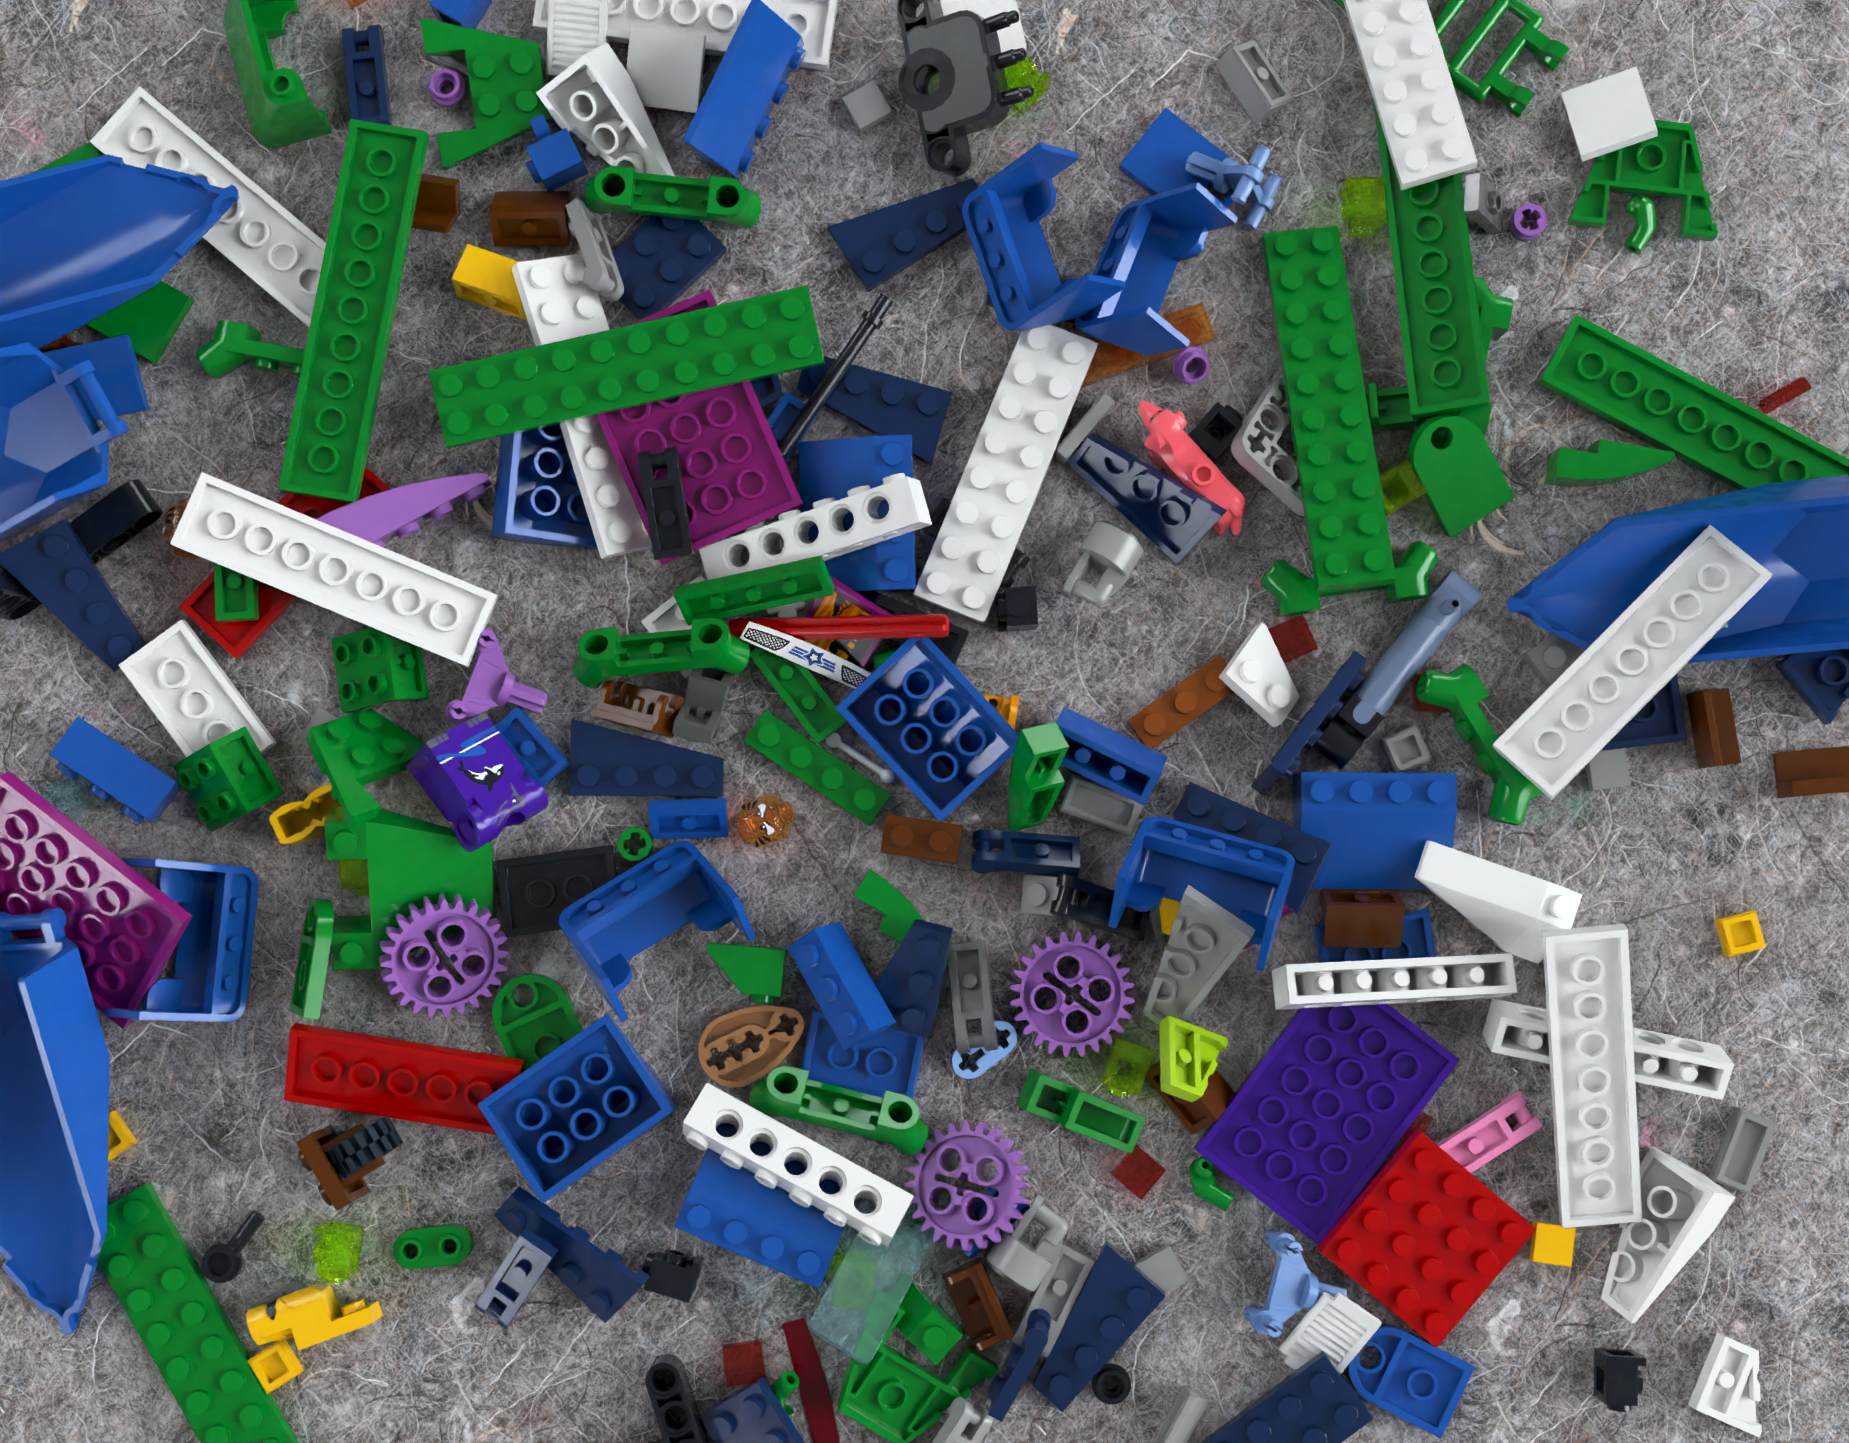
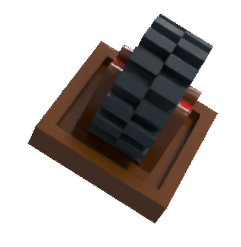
M386 1116L366 1128L363 1127L362 1123L356 1125L339 1136L331 1125L310 1133L296 1143L300 1148L298 1156L301 1163L309 1172L313 1171L320 1182L318 1190L321 1197L329 1206L333 1205L336 1211L371 1192L363 1177L384 1165L385 1162L382 1157L404 1142L389 1116Z

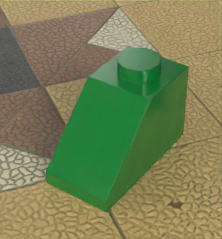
M715 942L707 944V952L739 991L743 994H751L750 1001L773 1003L774 996H783L787 949Z
M905 1273L885 1294L902 1305L905 1310L904 1315L896 1326L935 1365L944 1358L963 1336L962 1326Z

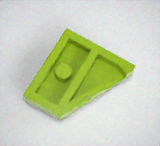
M1168 1015L1159 1021L1161 1091L1186 1101L1194 1102L1203 1096L1208 1086V1077L1214 1073L1218 1065L1215 1060L1219 1052L1227 1047L1228 1038Z

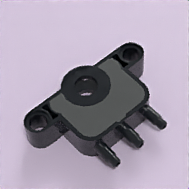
M898 0L897 14L907 59L903 63L899 74V91L903 100L912 109L917 110L928 165L932 169L952 177L961 176L969 169L971 163V152L967 135L1001 123L1008 115L1011 105L1024 102L1025 99L1031 98L1034 95L1033 87L1030 85L1019 86L1009 90L1005 68L1025 60L1027 54L1024 48L1001 52L997 34L998 30L1019 21V14L1016 10L983 18L974 12L963 10L944 16L941 4L937 0ZM924 2L922 13L916 17L918 6ZM939 72V86L935 92L929 94L928 85L930 79ZM950 149H952V160L947 165H945V155Z

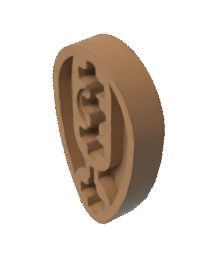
M768 1004L740 1008L719 1016L707 1025L700 1037L698 1057L701 1067L713 1081L720 1085L742 1087L751 1084L781 1063L794 1048L805 1029L803 1014L795 1007ZM786 1013L789 1018H797L798 1023L794 1026V1034L789 1035L786 1030L781 1032L778 1030L772 1034L769 1033V1031L777 1028V1025L782 1022L780 1015ZM750 1030L754 1035L761 1034L763 1036V1040L759 1043V1051L755 1052L752 1047H748L741 1052L743 1058L737 1060L734 1055L729 1056L724 1060V1068L720 1069L717 1064L710 1065L708 1059L713 1055L711 1049L716 1047L719 1052L727 1050L730 1047V1039H734L736 1043L744 1042L747 1039L746 1032Z

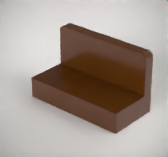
M422 174L412 228L448 233L460 215L459 179Z
M569 191L495 192L489 210L494 246H569L570 231L565 206L570 202Z
M1729 688L1705 689L1686 694L1698 769L1742 763Z
M1849 746L1773 754L1778 798L1849 792Z
M1320 889L1319 903L1325 916L1323 929V944L1325 947L1399 948L1401 946L1405 905L1397 890Z
M1160 1060L1150 1066L1143 1074L1192 1135L1218 1120L1235 1093L1216 1069L1208 1077V1086L1203 1096L1194 1102H1189L1161 1091Z

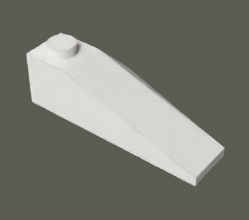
M608 43L585 53L536 92L558 126L562 129L567 128L569 133L572 132L587 145L585 149L594 157L599 155L611 166L634 168L637 173L675 176L630 75Z
M1426 840L1414 876L1443 902L1451 905L1462 914L1475 929H1479L1488 936L1501 951L1512 953L1514 956L1539 964L1544 959L1542 931L1571 929L1582 897L1580 893L1546 880Z
M1651 1147L1640 1164L1642 1222L1620 1223L1619 1227L1622 1228L1618 1248L1616 1252L1612 1253L1601 1295L1603 1301L1631 1323H1636L1711 1235L1735 1199V1196L1704 1174L1655 1147Z

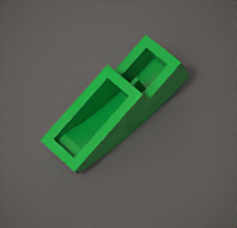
M1599 439L1590 445L1587 452L1559 447L1548 456L1544 484L1583 487L1618 483L1642 476L1674 460L1675 452Z
M1057 722L1021 730L1011 763L1008 786V827L1011 832L1044 824L1065 783L1059 767L1069 745Z
M871 869L854 893V896L886 916L878 930L900 944L915 919L924 921L912 904L893 885Z
M1030 1068L1016 1102V1105L1030 1113L1131 1154L1146 1120V1117L1032 1068Z

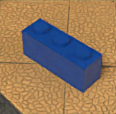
M1064 706L1056 721L1069 745L1061 765L1145 806L1161 776L1167 756Z
M80 717L76 718L49 753L50 756L59 761L55 766L57 770L73 780H76L81 775L92 783L88 788L89 791L106 802L113 796L125 804L121 812L140 824L144 818L156 823L182 788L177 781Z
M841 922L813 928L788 947L843 1050L870 1041L896 1023Z

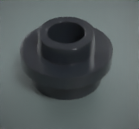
M1107 1363L1092 1378V1389L1095 1396L1103 1403L1117 1404L1128 1396L1131 1389V1380L1127 1371L1122 1366ZM1110 1376L1117 1378V1386L1114 1389L1104 1387L1106 1378Z

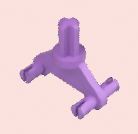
M484 628V631L480 634L481 637L478 638L479 642L476 650L480 653L462 700L452 701L446 706L444 712L446 719L452 724H461L497 705L504 707L506 702L537 714L541 713L547 701V694L515 681L516 675L510 673L495 633L490 629Z

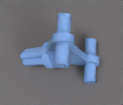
M1260 144L1256 146L1248 165H1238L1237 161L1226 158L1221 162L1196 151L1188 157L1185 167L1187 173L1213 183L1215 191L1224 194L1229 188L1234 190L1231 195L1233 201L1245 205L1247 200L1253 205L1245 221H1243V225L1254 231H1257L1265 212L1272 210L1275 204L1273 197L1282 182L1280 176L1269 172L1263 186L1260 187L1264 177L1261 171L1272 153L1269 148Z
M1269 1229L1264 1233L1269 1238L1263 1237L1266 1245L1270 1246L1273 1253L1278 1256L1265 1308L1250 1305L1245 1309L1250 1315L1244 1313V1317L1258 1333L1279 1337L1282 1331L1277 1328L1283 1329L1282 1323L1302 1308L1310 1309L1324 1292L1333 1297L1339 1292L1347 1297V1290L1341 1286L1318 1281L1317 1276L1310 1272L1300 1252L1303 1251L1302 1245L1285 1231L1277 1232L1274 1229Z

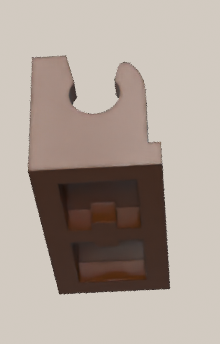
M605 681L600 690L596 707L592 709L591 716L665 737H674V734H672L674 720L684 703V697L618 681L614 689L613 698L611 699L610 695L614 683Z
M981 1257L942 1274V1278L973 1348H977L978 1351L984 1350L1014 1337L1011 1324Z

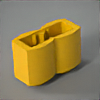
M331 784L317 788L307 796L304 802L288 803L277 809L270 816L269 821L280 844L304 845L317 840L325 833L324 822L330 808L341 807L340 802H334L330 793Z

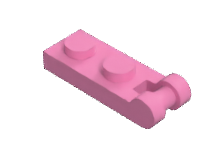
M1517 1091L1504 1098L1501 1103L1437 1143V1145L1472 1173L1542 1127V1124L1536 1114L1531 1115L1525 1106L1527 1100L1522 1092ZM1511 1114L1514 1115L1518 1122L1513 1128H1510L1505 1120Z

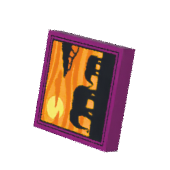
M830 576L834 584L833 595L815 599L805 617L891 614L833 576ZM882 638L803 641L831 652L864 669Z

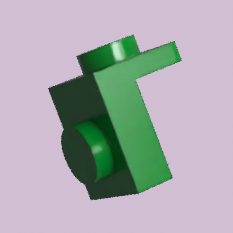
M1376 382L1368 383L1369 395L1366 396L1373 431L1419 426L1418 418L1413 419L1411 416L1408 386L1377 389Z

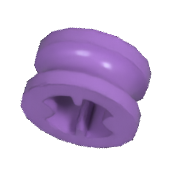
M1534 203L1521 205L1510 217V233L1515 239L1520 241L1535 239L1547 224L1546 213L1539 205ZM1523 215H1526V219L1531 216L1535 220L1532 230H1530V226H1527L1526 229L1521 226L1520 222L1524 218Z

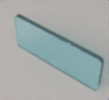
M873 1204L868 1213H871L875 1210ZM910 1204L888 1247L882 1243L879 1246H874L860 1238L858 1235L859 1231L857 1232L808 1322V1329L811 1333L861 1364H868L873 1359L933 1242L935 1229L929 1233L922 1232L921 1227L926 1219L918 1220L912 1218L913 1213L919 1208L918 1205Z

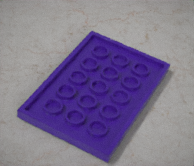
M1388 1004L1300 1008L1234 1093L1223 1114L1209 1126L1194 1146V1149L1319 1245L1345 1214L1460 1059Z

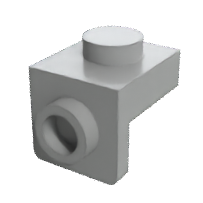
M1024 874L1021 912L1056 916L1049 912L1052 900H1056L1059 888L1056 887L1057 877ZM1074 892L1071 904L1078 905L1079 893Z

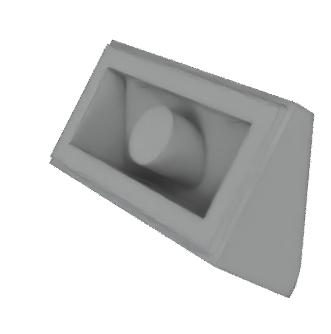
M1254 39L1229 48L1216 63L1217 69L1255 124L1265 120L1294 100Z
M1186 1385L1182 1387L1153 1443H1187L1204 1413L1209 1399Z

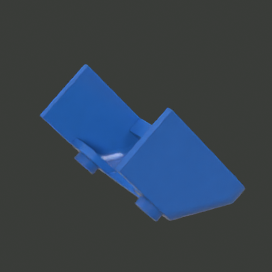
M1039 142L972 191L963 203V220L999 323L1007 330L1025 331L1081 317L1126 288L1123 280L1092 274H1085L1079 279H1069L1062 284L1060 282L1039 220L1052 211L1056 202V190L1052 178L1079 160L1077 152Z
M1199 182L1128 203L1116 216L1093 272V275L1123 280L1126 288L1083 316L1075 318V326L1089 337L1145 356L1188 347L1190 340L1158 314L1178 262L1199 255L1205 247L1209 231L1236 224L1238 217Z
M1148 817L1142 822L1117 875L1108 927L1116 929L1125 907H1130L1139 912H1147L1158 908L1163 898L1181 902L1186 888L1190 885L1256 929L1249 943L1261 945L1256 969L1264 971L1277 933L1294 870L1295 859L1287 851L1166 817Z
M678 841L668 845L569 905L562 911L558 921L565 937L594 985L621 1022L629 1019L617 995V992L624 989L630 983L633 976L632 969L627 961L690 921L702 931L718 930L732 921L749 942L756 939L737 893L701 852L688 841Z
M122 858L130 867L157 869L156 887L173 901L182 902L181 907L193 917L177 943L174 979H157L143 996L142 1009L106 1008L105 1016L136 1020L233 1022L239 1019L246 1009L259 888L256 874L251 869L241 866L164 859Z

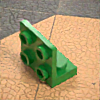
M372 627L332 639L333 658L343 713H351L388 702H419L429 699L422 648Z
M246 726L206 745L174 765L179 784L187 790L196 805L199 818L207 824L212 832L284 794Z

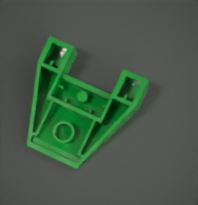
M342 807L330 808L324 822L327 860H368L371 914L337 917L332 933L333 970L375 969L379 967L378 957L387 954L382 951L380 942L392 940L387 935V926L399 928L395 915L398 913L408 918L411 915L408 905L412 903L420 910L424 908L423 898L426 896L434 905L438 904V898L441 893L444 894L447 903H452L456 894H460L463 906L473 898L478 905L477 912L487 907L491 916L494 915L492 841L473 852H468L459 844L454 829L384 809L379 810L376 818L348 828L342 819L344 812ZM449 925L441 934L444 936L451 935L459 931L460 926ZM431 930L424 932L432 943L437 941ZM416 946L412 948L408 953L413 952L419 948H422L423 946Z

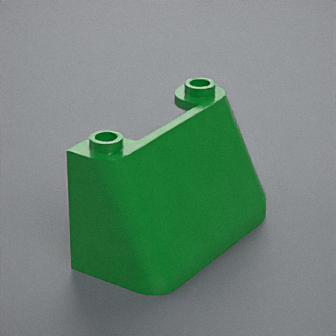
M228 0L223 17V26L250 127L256 139L265 147L280 148L331 134L332 129L328 115L324 110L319 111L307 96L301 77L291 69H277L269 39L286 35L284 23L290 13H299L297 1Z

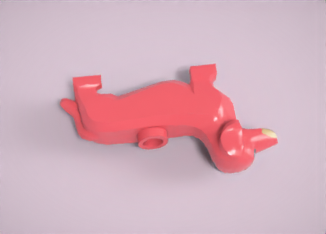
M1146 400L1141 401L1138 405V413L1150 433L1144 441V446L1150 448V452L1146 456L1160 470L1164 467L1169 477L1227 510L1212 527L1219 536L1230 527L1232 534L1238 535L1242 528L1243 515L1247 512L1245 510V497L1226 479L1200 447L1183 431V428L1188 424L1183 412H1172L1169 409L1164 410Z

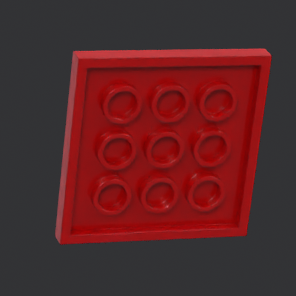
M1416 1128L1316 1248L1437 1348L1537 1229Z

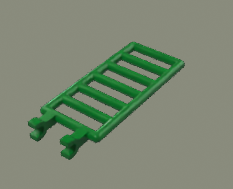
M1334 0L1345 8L1343 0ZM1449 0L1433 21L1438 38L1468 0ZM1494 0L1495 2L1449 62H1447L1454 87L1476 102H1482L1491 93L1502 101L1511 113L1519 117L1535 94L1522 86H1516L1503 75L1524 48L1538 56L1542 64L1552 72L1557 68L1570 48L1560 41L1551 40L1538 31L1543 24V16L1524 1ZM1506 10H1508L1525 23L1481 81L1476 83L1460 70Z

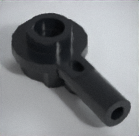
M252 1210L228 1243L214 1245L206 1251L202 1260V1269L209 1280L215 1283H226L233 1280L239 1274L243 1262L240 1252L265 1220L262 1214Z

